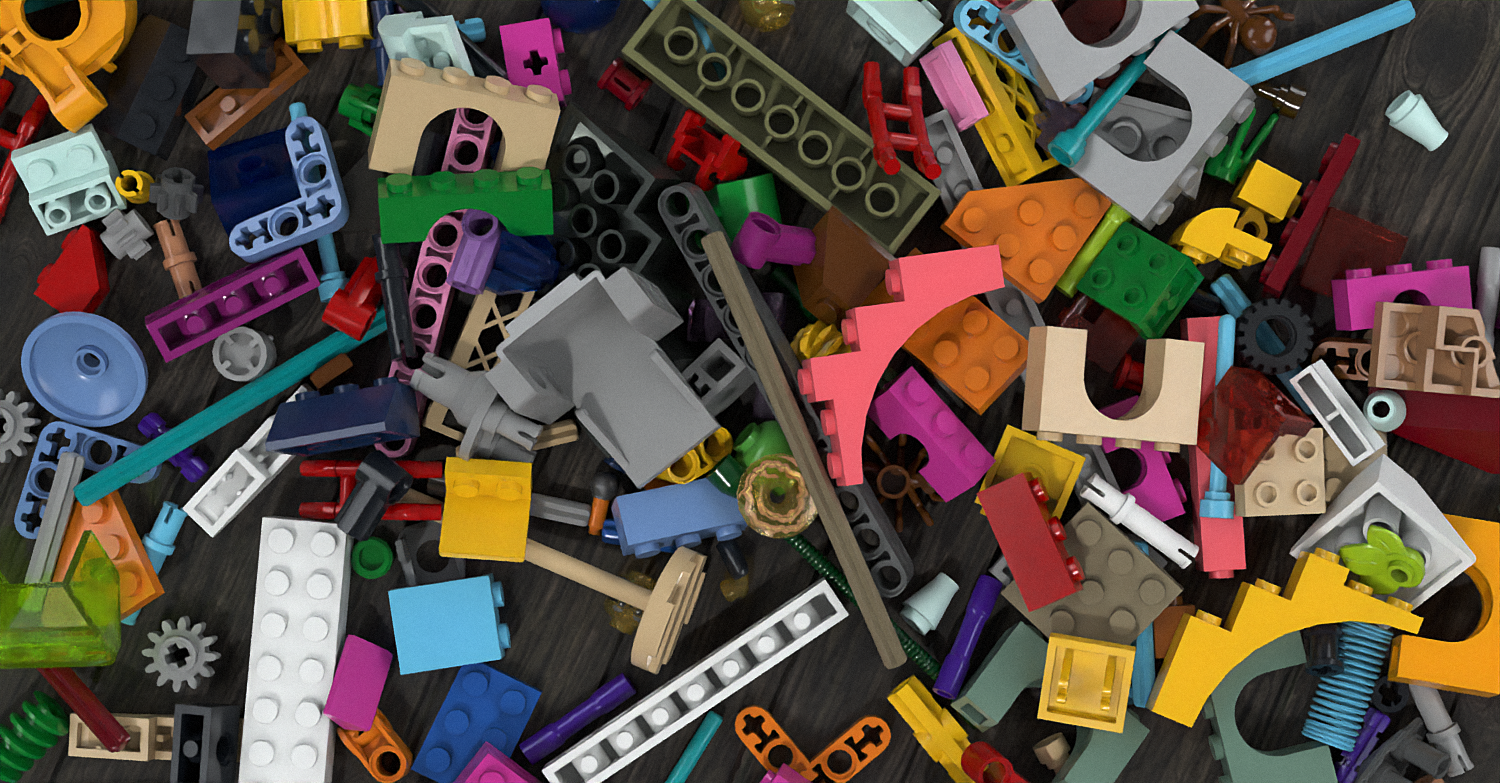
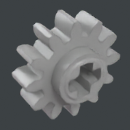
M0 389V418L6 419L7 423L3 426L5 433H0V462L9 463L12 458L11 451L17 456H26L27 449L23 443L38 442V437L30 433L29 430L31 426L39 425L41 420L29 418L27 415L34 408L35 404L33 402L18 404L21 397L20 392L10 391L5 398L2 389Z
M188 616L179 619L177 628L170 619L162 621L161 626L164 634L159 631L149 632L148 637L155 643V647L142 650L144 656L153 657L154 663L146 667V673L155 671L161 673L157 680V686L159 687L173 680L174 692H180L184 689L185 680L193 689L200 687L201 678L199 674L204 677H211L215 674L214 669L207 663L221 657L220 653L209 650V645L214 644L218 637L213 635L204 638L202 633L205 631L206 623L201 622L190 628ZM186 647L190 656L177 661L174 652Z

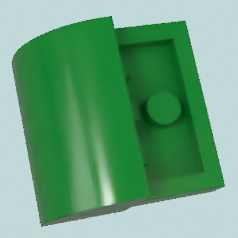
M772 173L714 184L711 190L703 191L731 242L735 239L750 212L764 213L779 224H782ZM684 194L685 200H686V205H687V210H689L690 203H689L688 198H687L686 195ZM698 230L695 235V241L698 247L704 250L701 239L708 234L703 230Z

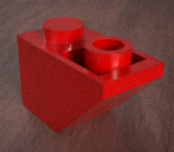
M83 224L79 230L77 228L73 229L62 242L61 249L64 251L55 264L49 263L38 276L37 283L39 286L33 294L60 313L75 311L94 314L110 292L102 239L100 237L101 233Z

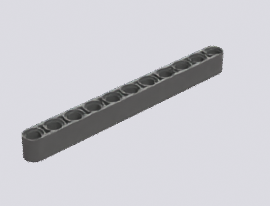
M684 182L666 188L658 199L660 215L779 423L705 251L696 244L695 235L698 230H703L707 234L721 231L729 248L732 242L699 186L694 183ZM678 192L685 194L689 200L690 207L686 214L679 212L675 207L674 198ZM735 260L786 380L790 381L795 387L796 395L794 398L802 417H808L816 424L817 433L816 435H811L818 454L821 456L822 454L831 453L830 435H824L820 418L821 410L826 408L822 401L808 403L807 394L801 395L797 372L798 369H803L746 266ZM826 470L880 596L888 598L898 596L911 581L914 575V565L866 478L863 475V484L837 486L836 478L831 479L829 472ZM848 491L855 494L859 501V508L852 509L845 506L841 499V492ZM862 529L874 530L879 535L880 544L870 545L866 543L862 537ZM883 567H895L900 572L901 581L891 582L883 574Z

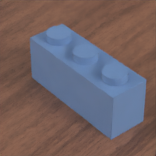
M706 478L693 480L686 484H674L617 496L611 507L623 556L635 554L636 558L654 556L661 552L660 548L676 545L677 549L681 546L692 548L702 543L701 539L717 536L718 541L730 540L742 535V530H745L750 522L749 518L745 515L744 505L738 499L721 493Z

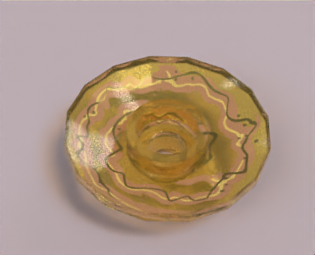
M784 453L765 455L751 463L740 477L736 492L738 510L746 524L760 535L775 539L793 537L807 529L818 515L816 506L794 456ZM775 487H781L785 492L784 499L779 503H774L770 499V492Z

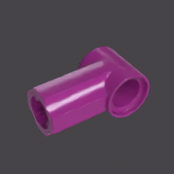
M750 212L733 240L730 250L735 260L753 269L762 268L766 261L800 266L803 263L810 264L816 254V236L809 228L782 225L764 213Z

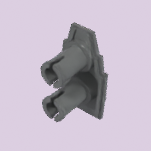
M1416 717L1362 761L1355 783H1414L1403 777L1409 764L1432 775L1435 779H1441L1448 772L1452 760L1447 753H1443L1422 741L1427 734V730L1422 719Z

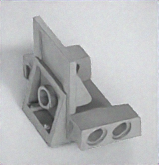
M624 266L608 279H605L602 273L597 270L591 272L585 278L576 273L571 274L505 326L510 336L496 347V354L501 362L484 374L515 413L551 425L576 406L575 414L577 418L622 467L639 489L721 428L657 343L683 323V319L658 286Z

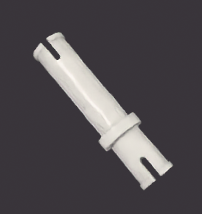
M1094 473L1087 481L1101 491L1100 494L1084 484L1080 491L1081 497L1086 498L1108 513L1111 522L1116 525L1122 523L1129 530L1176 562L1182 569H1185L1192 561L1178 551L1179 548L1192 557H1196L1199 551L1198 545L1193 544L1136 504V498L1130 493L1122 494L1103 480L1097 473Z

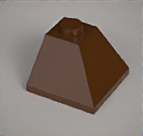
M832 205L811 230L816 236V254L810 264L803 263L800 266H792L803 307L827 326L834 324L838 331L841 328L842 319H846L845 311L857 308L864 302L885 277V271L890 269L889 262L896 258Z

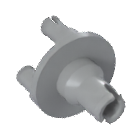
M427 352L422 359L424 361L422 369H415L410 381V387L450 409L456 421L467 428L458 457L467 462L470 458L474 459L478 455L486 460L494 459L533 463L537 452L532 451L538 440L537 436H540L543 430V426L537 425L512 412L508 404L484 375L488 371L470 372L449 360L437 357L434 353Z

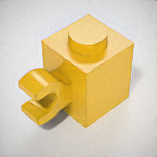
M1258 159L1250 163L1230 199L1231 202L1246 209L1243 215L1236 220L1234 228L1242 231L1244 225L1250 223L1256 228L1255 237L1264 240L1268 232L1265 220L1275 224L1282 221L1284 217L1290 219L1295 213L1302 198L1297 195L1302 183Z

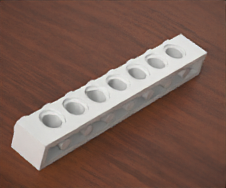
M822 577L546 763L542 769L543 774L549 783H601L849 615L826 579Z

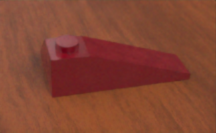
M1368 387V396L1378 390H1391L1399 394L1405 402L1406 417L1403 423L1395 430L1388 431L1389 433L1423 445L1447 457L1467 463L1489 474H1500V398ZM1384 401L1377 403L1378 407H1374L1375 415L1381 418L1386 417L1390 412L1389 405Z

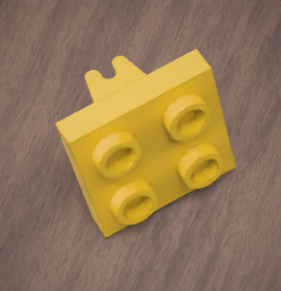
M1051 632L1037 718L1123 734L1136 647Z

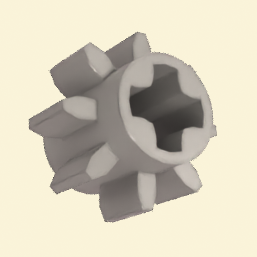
M117 208L102 220L107 229L100 234V237L107 248L118 259L121 260L128 254L131 259L138 260L152 249L146 240L154 232L135 209L125 214L123 210L120 211Z

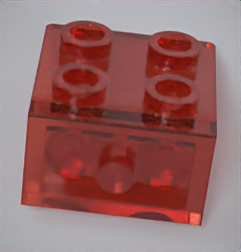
M1230 366L1199 409L1196 446L1235 485H1243L1279 436L1284 437L1288 434L1305 437L1315 423L1260 371Z

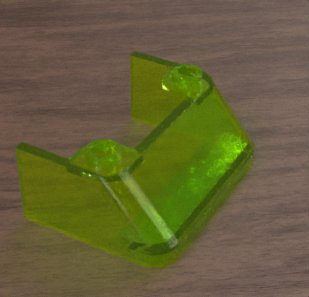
M84 530L63 582L10 584L0 571V669L108 666L115 662L121 648L120 574L92 530Z

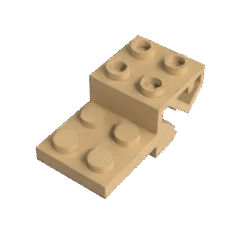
M1325 428L1232 431L1235 516L1251 517L1326 513V509L1358 474L1382 454L1387 456V432L1375 430L1386 445L1353 467Z

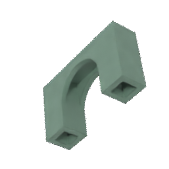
M1022 621L1006 630L959 692L956 700H953L950 704L982 733L999 723L1024 688H1042L1048 643L1044 641L1041 632L1033 626L1025 625ZM1129 708L1126 709L1123 734L1076 725L1077 737L1074 749L1051 783H1114L1150 730L1140 722L1139 716Z
M1300 630L1284 634L1253 651L1227 673L1201 709L1204 719L1210 718L1214 735L1208 736L1213 758L1221 760L1224 776L1219 777V783H1338L1328 744L1314 740L1273 751L1258 750L1250 747L1243 740L1235 723L1237 698L1243 687L1250 680L1266 672L1307 662Z

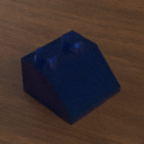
M287 127L222 146L214 151H208L211 202L228 237H230L231 231L239 223L301 198L285 140ZM308 211L305 212L306 216L310 215ZM294 216L289 217L283 223L294 222L298 218Z

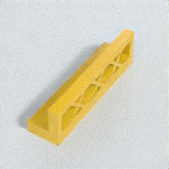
M977 17L972 19L968 26L976 24L989 30L994 24L987 23L982 18ZM956 27L932 42L936 48L942 43L949 40L952 41L989 115L974 125L1006 187L1020 185L1034 176L1061 164L1050 154L1047 148L1054 137L1020 73L962 34ZM999 34V48L1003 52H1009L1001 34ZM996 67L1003 71L1007 79V85L1000 81L996 73ZM1015 105L1022 108L1026 115V122L1019 118ZM1035 142L1042 146L1048 160L1042 162L1034 147Z

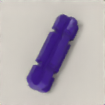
M152 412L146 415L138 424V429L147 439L152 438L153 440L172 428H166V422L157 413ZM190 447L168 459L175 467L180 466L182 468L180 472L190 482H197L209 470L208 465L199 456L194 457L192 455L194 451Z
M1375 708L1368 709L1367 714L1363 717L1365 724L1361 729L1355 730L1359 736H1351L1357 742L1354 744V751L1348 752L1343 750L1340 754L1343 756L1342 761L1336 760L1334 769L1339 783H1353L1358 775L1356 769L1358 766H1361L1362 761L1373 752L1380 741L1377 738L1379 732L1384 734L1390 725L1391 719Z

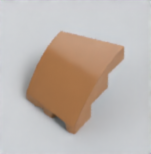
M1376 302L1368 387L1500 398V382L1492 361L1496 358L1491 344L1485 338V326L1479 310Z

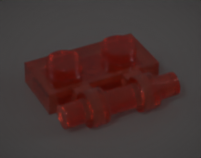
M1079 293L1069 308L1064 307L1058 315L1060 321L1056 327L1087 330L1085 358L1106 373L1111 374L1139 334L1127 320L1107 308H1104L1095 322L1091 324L1083 316L1094 300Z

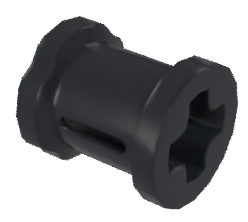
M1317 624L1303 629V638L1308 640L1309 661L1305 663V672L1307 674L1317 677H1329L1344 672V663L1339 660L1338 640L1342 637V629L1337 625Z

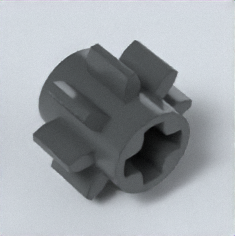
M178 167L168 168L162 172V175H156V183H150L149 202L157 203V212H160L162 216L172 220H182L189 217L191 213H197V204H203L204 186L195 184L196 176L189 170Z

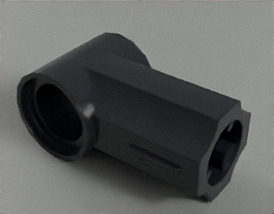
M380 450L370 453L359 465L355 475L358 483L334 519L340 530L359 541H368L389 506L398 503L409 491L413 482V476Z

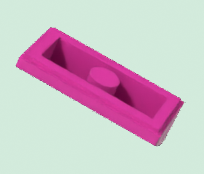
M348 634L323 714L343 729L369 731L373 724L393 654L380 646L355 635Z

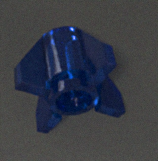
M503 230L499 237L500 249L495 261L496 269H492L484 286L485 290L498 295H508L542 290L546 284L552 286L558 276L561 262L555 260L557 251L544 235L517 236Z

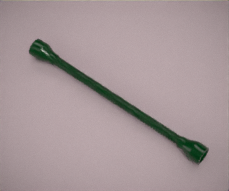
M728 453L709 471L706 479L721 493L738 499L744 505L745 500H742L740 496L738 498V493L744 487L747 472ZM750 483V493L753 498V503L750 506L752 507L751 509L753 511H756L755 513L759 515L761 519L764 518L763 521L767 522L769 526H792V524H788V522L780 523L778 521L769 520L767 517L762 516L759 513L756 506L757 500L755 499L758 498L759 495L754 497L759 492V490L752 483ZM762 497L764 507L775 514L777 510L772 505H768L769 502L765 501ZM799 531L788 534L779 533L780 537H783L785 541L787 540V543L791 544V547L795 548L796 552L799 551V554L803 555L802 557L807 559L806 561L811 566H814L815 570H818L820 574L822 573V576L826 577V580L830 581L831 585L834 584V587L838 588V591L842 592L841 594L860 610L845 574L843 575V572L839 571L835 564H831V561L827 560L828 558L822 552L819 553L820 550L816 549L810 541L808 542V539L804 538V535L800 534ZM890 618L905 654L909 658L911 657V660L915 661L920 668H923V671L936 682L942 665L936 662L930 654L928 655V652L924 651L920 644H917L908 633H905L904 629H901L899 625L897 626V623L893 622L894 620ZM962 683V686H961V688H960V691H961L962 688L965 686L964 683ZM956 710L957 714H958L970 727H972L973 729H977L971 722H969L964 716H962V715Z

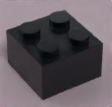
M194 0L186 55L221 89L269 88L270 75L276 67L274 43L276 34L281 29L280 13L269 0Z

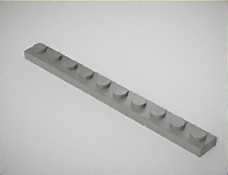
M946 108L924 119L930 146H932L937 162L942 169L941 175L931 181L942 192L939 195V199L948 216L963 194L968 191L983 190V187ZM1004 278L1005 287L983 293L984 298L991 311L1029 341L1030 327L1045 326V323L1034 300ZM1026 369L1020 374V377L1024 385L1026 381ZM1063 434L1062 442L1050 441L1053 444L1086 457L1072 490L1080 508L1088 501L1080 496V491L1084 484L1096 493H1101L1099 489L1087 481L1094 473H1097L1103 480L1118 491H1121L1100 445L1077 444L1076 435Z

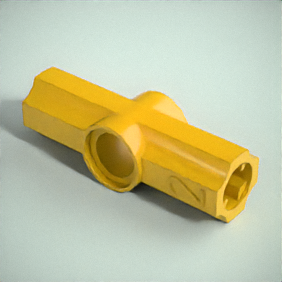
M914 674L902 681L886 697L914 730V737L936 763L939 761L955 783H975L966 775L961 767V756L964 750L971 744L967 739L968 734L945 707L943 709L933 698V695Z

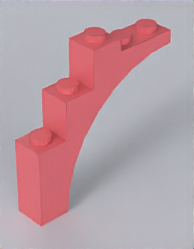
M999 244L901 257L890 261V269L885 271V283L888 294L894 295L895 302L857 307L845 311L846 319H842L841 329L844 343L846 345L850 344L851 353L802 360L803 369H798L797 372L801 395L807 394L808 403L825 401L826 409L821 410L820 414L821 426L824 435H830L832 452L827 453V467L831 479L836 478L837 486L863 484L861 449L866 415L877 383L898 349L917 328L944 308L969 296L1005 287Z

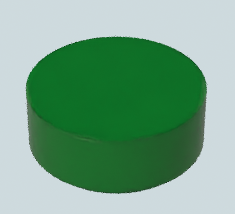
M372 536L369 537L368 541H358L355 544L350 559L352 567L357 574L364 578L375 579L384 576L390 571L395 556L392 546L385 539Z

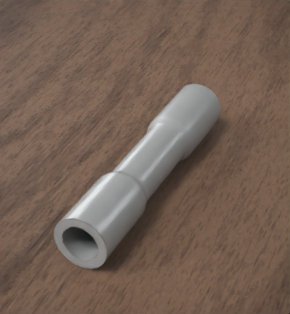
M1481 247L1476 281L1478 290L1475 309L1480 311L1485 326V338L1493 349L1495 341L1493 332L1500 291V248Z

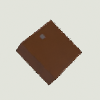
M341 353L311 373V383L317 391L322 393L353 372L354 365L345 353Z

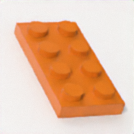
M914 248L906 257L923 255V253ZM885 279L869 294L859 307L895 302L894 295H889L887 292ZM969 296L944 308L917 328L901 348L979 415H982L1027 368L1029 341L976 297Z

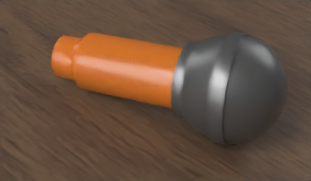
M606 471L598 472L590 481L593 502L588 523V533L599 536L601 534L609 502L619 490L616 476Z

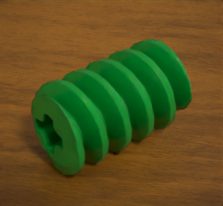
M35 690L33 693L39 702L38 705L28 700L22 702L21 706L27 714L25 717L17 712L10 714L9 718L15 726L13 729L6 724H0V735L3 738L0 740V779L5 782H18L23 776L22 771H29L34 766V759H42L47 752L46 748L54 747L59 741L58 736H65L69 732L70 722L67 715L52 697L42 691Z

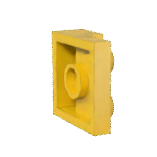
M1007 424L993 457L996 462L987 471L979 492L1022 472H1031L1034 478L1040 477L1046 487L1049 500L1045 504L1051 517L1057 516L1060 520L1086 457L1049 441L1036 440L1037 436ZM977 496L975 503L981 505L979 498ZM982 507L980 513L986 516Z

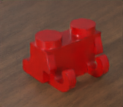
M688 109L672 136L676 140L668 153L667 165L675 171L684 169L686 163L679 159L682 153L700 164L701 167L696 175L695 184L703 191H709L714 187V183L708 179L713 172H717L716 177L721 181L736 180L737 177L743 175L747 169L748 160L745 154L738 152L741 143L729 134H725L722 140L719 139L716 134L702 127L706 122V118L696 111Z

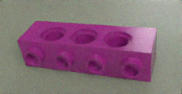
M298 246L264 261L251 263L145 316V324L167 363L321 284L301 246Z

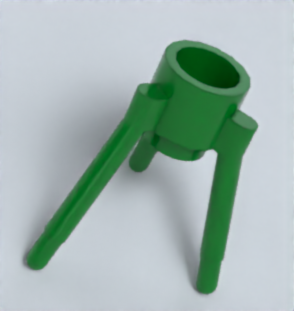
M351 83L342 94L338 107L339 114L350 118L349 126L364 132L370 138L373 128L366 121L370 123L375 121L380 101L378 98L381 97L382 89L368 83L363 88Z
M1254 108L1249 117L1241 123L1231 146L1226 144L1217 156L1213 158L1210 156L1206 160L1203 173L1221 182L1234 185L1237 177H1243L1248 163L1279 119V115L1273 113L1243 154L1240 148L1256 114V109Z

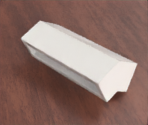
M1322 359L1308 366L1289 380L1353 467L1386 445Z

